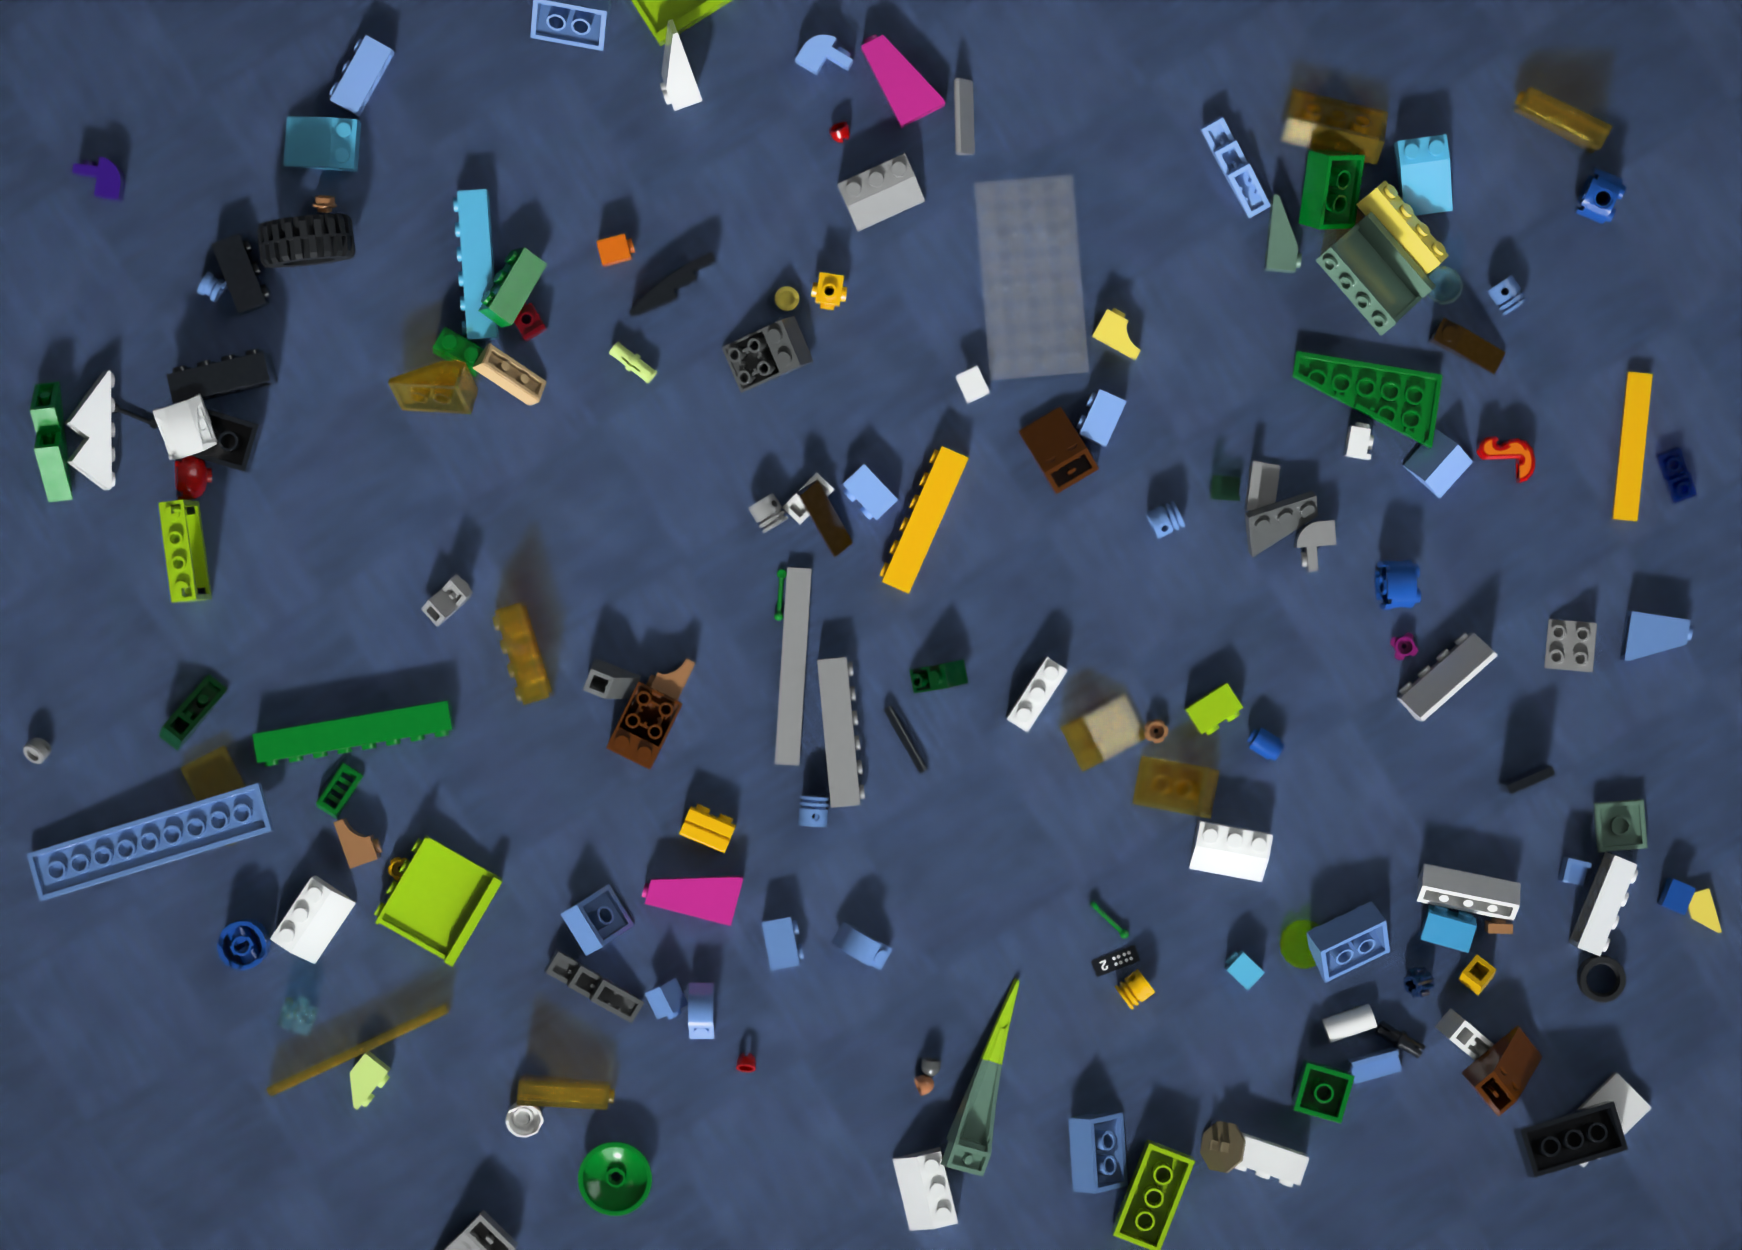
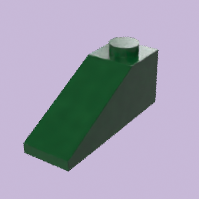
M208 674L165 722L159 737L176 751H179L225 695L228 688Z

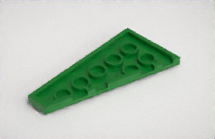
M1301 351L1295 352L1292 371L1293 378L1426 447L1432 448L1443 375Z

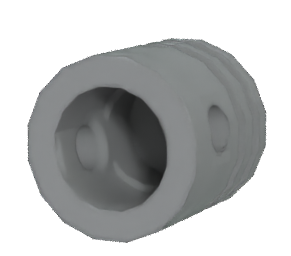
M774 493L748 508L755 521L760 523L759 527L764 529L762 530L763 534L788 519V516L783 515L785 511L780 510L782 506Z

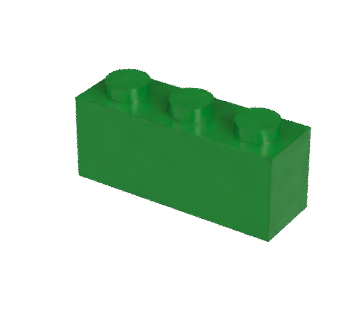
M525 247L511 250L505 258L506 264L504 268L493 278L494 285L481 299L482 305L478 311L501 328L511 326L547 266V263Z

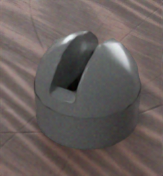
M922 1058L921 1067L923 1073L929 1077L938 1074L941 1069L942 1060Z

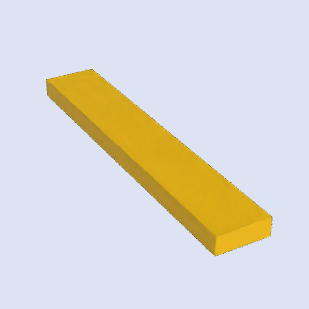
M1626 372L1611 519L1638 521L1653 374Z

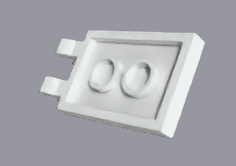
M1614 1072L1577 1110L1605 1101H1614L1625 1135L1652 1107L1617 1072ZM1589 1162L1582 1163L1579 1165L1584 1168Z

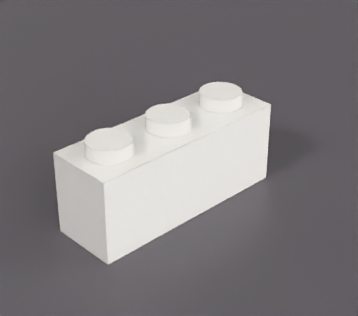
M1046 656L1006 719L1028 733L1068 670Z
M1241 1132L1246 1140L1243 1161L1235 1169L1246 1171L1249 1168L1255 1170V1175L1269 1179L1270 1176L1279 1179V1183L1289 1187H1293V1184L1301 1185L1309 1161L1307 1154Z

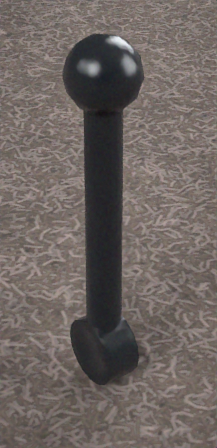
M115 403L113 413L120 412L149 424L152 429L159 428L155 419H147L125 410Z

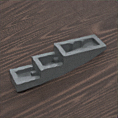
M557 949L544 969L545 973L560 980L571 989L588 997L590 1001L630 1023L634 1021L645 1003L619 985Z

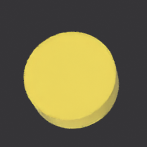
M781 287L775 294V303L782 311H792L799 304V294L793 287Z

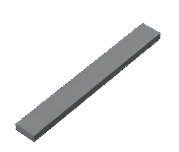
M787 567L775 764L799 766L812 575V569Z

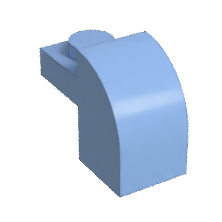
M817 35L803 45L795 62L817 75L826 59L847 71L853 64V59L850 58L851 53L841 47H838L837 50L833 48L837 42L836 37Z

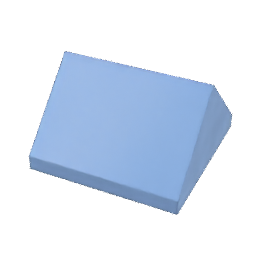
M1435 429L1432 448L1430 449L1422 444L1405 462L1403 467L1440 499L1473 461L1456 442Z

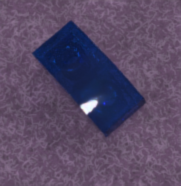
M1677 446L1655 454L1672 502L1675 504L1697 496L1691 473L1687 470L1681 448Z

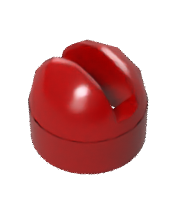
M839 122L829 128L831 137L837 143H843V138L848 140L850 137V129L847 122Z
M741 1053L737 1059L736 1069L741 1072L755 1071V1056L751 1053H748V1056H745V1053Z

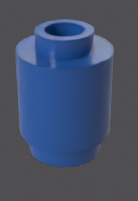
M1262 727L1258 730L1253 729L1246 740L1249 742V749L1267 760L1272 759L1276 761L1285 746L1284 743L1280 742L1281 739Z

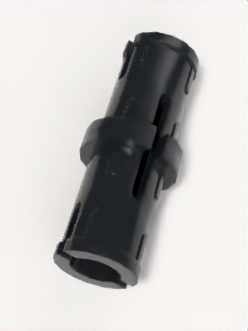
M1383 1020L1377 1027L1379 1029L1375 1031L1376 1035L1392 1043L1394 1048H1401L1416 1059L1422 1055L1423 1052L1421 1050L1425 1049L1424 1044L1409 1037L1406 1031H1399Z

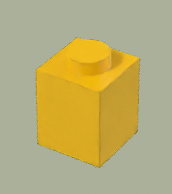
M1477 954L1462 971L1459 981L1479 996L1493 979L1497 969Z

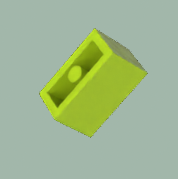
M1225 682L1184 708L1200 734L1206 732L1207 735H1210L1220 728L1218 724L1225 719L1230 722L1241 715L1239 710L1243 706L1229 684Z

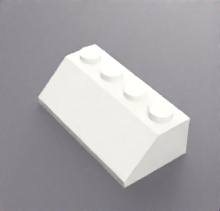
M1464 632L1454 641L1456 646L1450 651L1448 649L1442 651L1436 657L1438 662L1432 667L1429 665L1424 667L1417 674L1420 678L1413 684L1409 681L1399 690L1401 694L1397 699L1416 720L1425 721L1498 656L1475 633L1470 632L1467 635Z
M1605 852L1569 939V944L1598 956L1602 952H1606L1610 943L1609 933L1611 929L1614 930L1619 922L1617 914L1620 906L1624 907L1628 900L1629 893H1627L1629 884H1633L1637 878V864Z

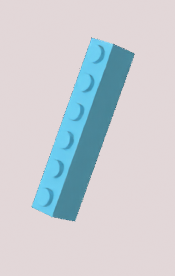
M487 189L457 191V197H453L454 212H458L459 222H455L456 237H460L461 247H457L458 262L462 261V271L458 272L459 286L464 287V296H460L461 311H465L466 321H462L463 336L467 335L469 341L499 339L498 325L478 311L482 305L481 299L488 290H491L494 285L493 278L495 277L489 191Z

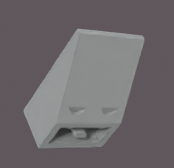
M482 1210L444 1250H515L518 1243L492 1217Z

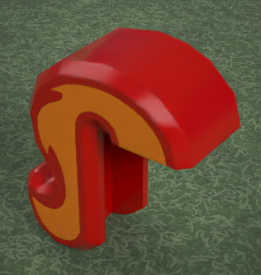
M1489 436L1482 438L1478 442L1476 452L1482 460H1516V483L1527 481L1533 474L1536 460L1533 448L1527 441L1514 438L1505 440L1498 445V437Z

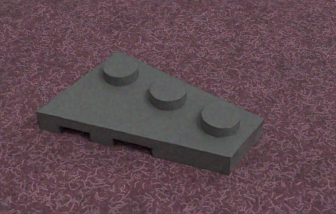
M1310 491L1245 512L1248 553L1253 558L1317 517L1316 494Z

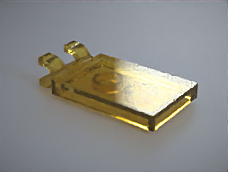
M225 745L180 768L196 801L246 787Z

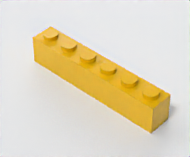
M941 446L940 451L934 450L929 463L933 464L930 473H924L919 484L923 487L920 496L915 494L909 508L913 509L910 519L904 518L899 529L903 532L900 541L895 539L889 552L893 554L890 564L885 562L879 576L884 577L883 583L909 594L966 466L968 457Z

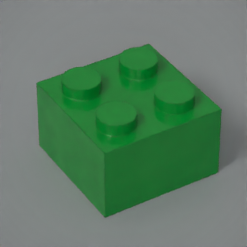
M1304 1059L1290 1107L1294 1111L1341 1124L1355 1076L1351 1072Z

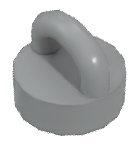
M33 738L23 747V752L27 759L36 764H41L52 751L50 744L41 738Z

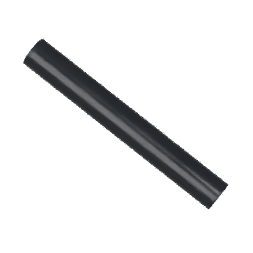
M893 706L886 707L883 710L919 774L928 769Z

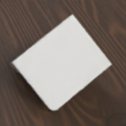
M978 366L956 376L967 404L990 393Z

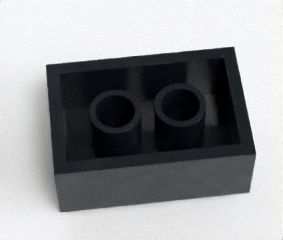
M207 409L218 442L205 451L191 456L250 473L263 425Z

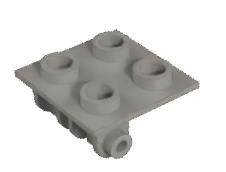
M1549 619L1544 668L1593 672L1597 623Z

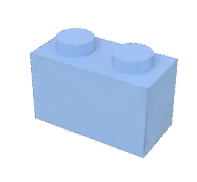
M1101 389L1098 390L1097 394L1092 392L1086 405L1090 407L1087 416L1082 415L1076 426L1080 430L1079 436L1106 447L1127 401Z
M865 464L843 483L846 489L842 492L852 502L856 499L862 505L859 510L869 520L874 517L877 521L898 501Z

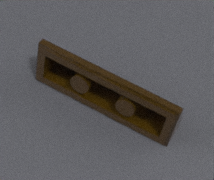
M816 480L796 492L831 555L835 558L848 548L853 541L819 481Z

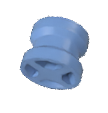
M208 271L201 280L197 293L201 295L206 294L210 297V300L216 302L222 295L227 283L222 278H215L214 274Z

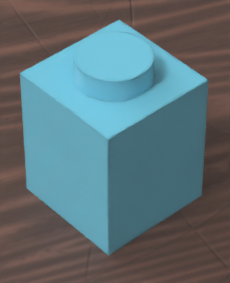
M1242 950L1239 953L1234 951L1225 961L1227 965L1224 968L1247 990L1265 973Z

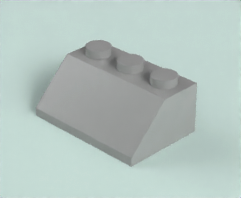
M905 153L837 184L858 232L925 202Z

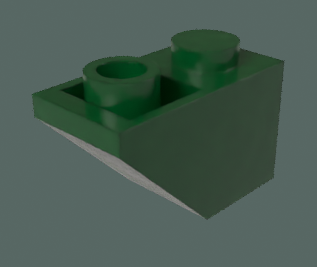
M964 659L909 669L914 694L969 683Z

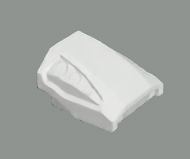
M201 394L163 408L153 409L154 418L165 442L169 460L181 459L205 451L217 444L218 441Z

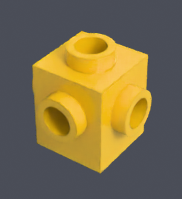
M819 273L818 283L813 282L811 297H816L815 303L820 304L821 309L834 310L835 306L840 307L841 301L846 302L848 287H843L844 276ZM829 288L834 290V293L830 296L825 294V291Z

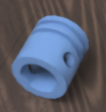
M1513 275L1508 276L1487 291L1496 306H1500L1499 310L1504 311L1502 313L1503 316L1528 300V297L1524 298L1523 296L1525 293L1520 292L1521 287ZM1503 288H1507L1509 292L1507 294H1503L1501 290Z
M1173 500L1170 501V504H1164L1165 507L1161 505L1146 512L1148 521L1157 539L1174 532L1173 529L1177 531L1180 526L1181 528L1185 527L1181 514Z
M800 795L802 801H800L799 805H802V807H799L798 825L827 827L828 809L826 807H829V803H826V801H829V797Z

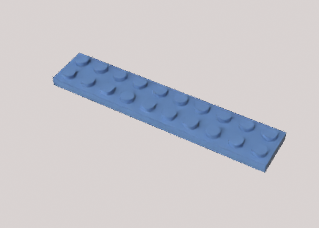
M256 783L28 853L27 858L39 901H45L274 831L261 783Z

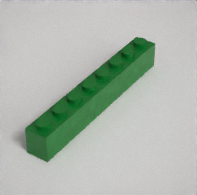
M446 700L252 734L257 763L264 762L265 767L278 765L279 759L288 758L289 763L304 760L303 755L313 754V758L328 756L327 751L337 750L338 754L352 752V747L361 746L362 750L377 748L376 743L386 741V746L401 744L400 739L410 737L411 742L424 740L425 734L434 733L435 738L450 735L449 730H454L455 726L451 702Z

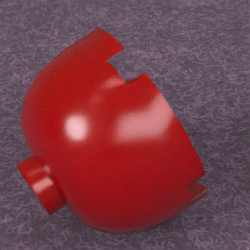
M191 455L181 458L180 461H175L176 489L181 491V495H176L177 500H193L202 496L206 491L207 483H212V469L206 467L205 460Z

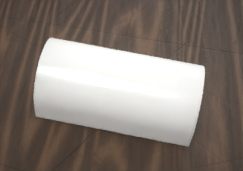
M1369 1004L1322 1019L1329 1043L1377 1028L1376 1020Z

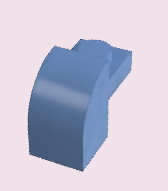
M844 921L831 942L853 958L879 970L882 969L893 950L890 946L870 937L862 930Z
M689 983L688 1028L690 1039H714V983Z

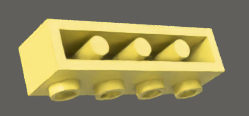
M1386 180L1356 204L1365 216L1372 211L1426 275L1449 256L1444 245L1436 241L1431 235L1428 226L1420 222L1411 206L1404 203L1395 187L1388 184Z

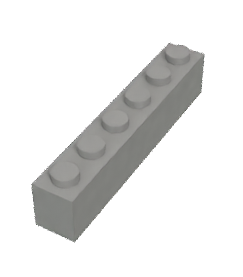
M847 657L817 659L831 808L861 805L860 799H865L864 784L859 785L858 775L863 774L862 761L856 760V750H860L859 735H854L853 726L858 725L857 711H852L851 701H856L855 686L849 685V676H853L852 661L847 662Z

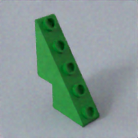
M60 382L35 384L30 413L36 431L34 452L48 502L73 500L69 463H67L69 458Z

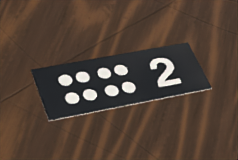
M1135 945L1093 960L1091 963L1096 976L1099 977L1139 962L1140 958Z

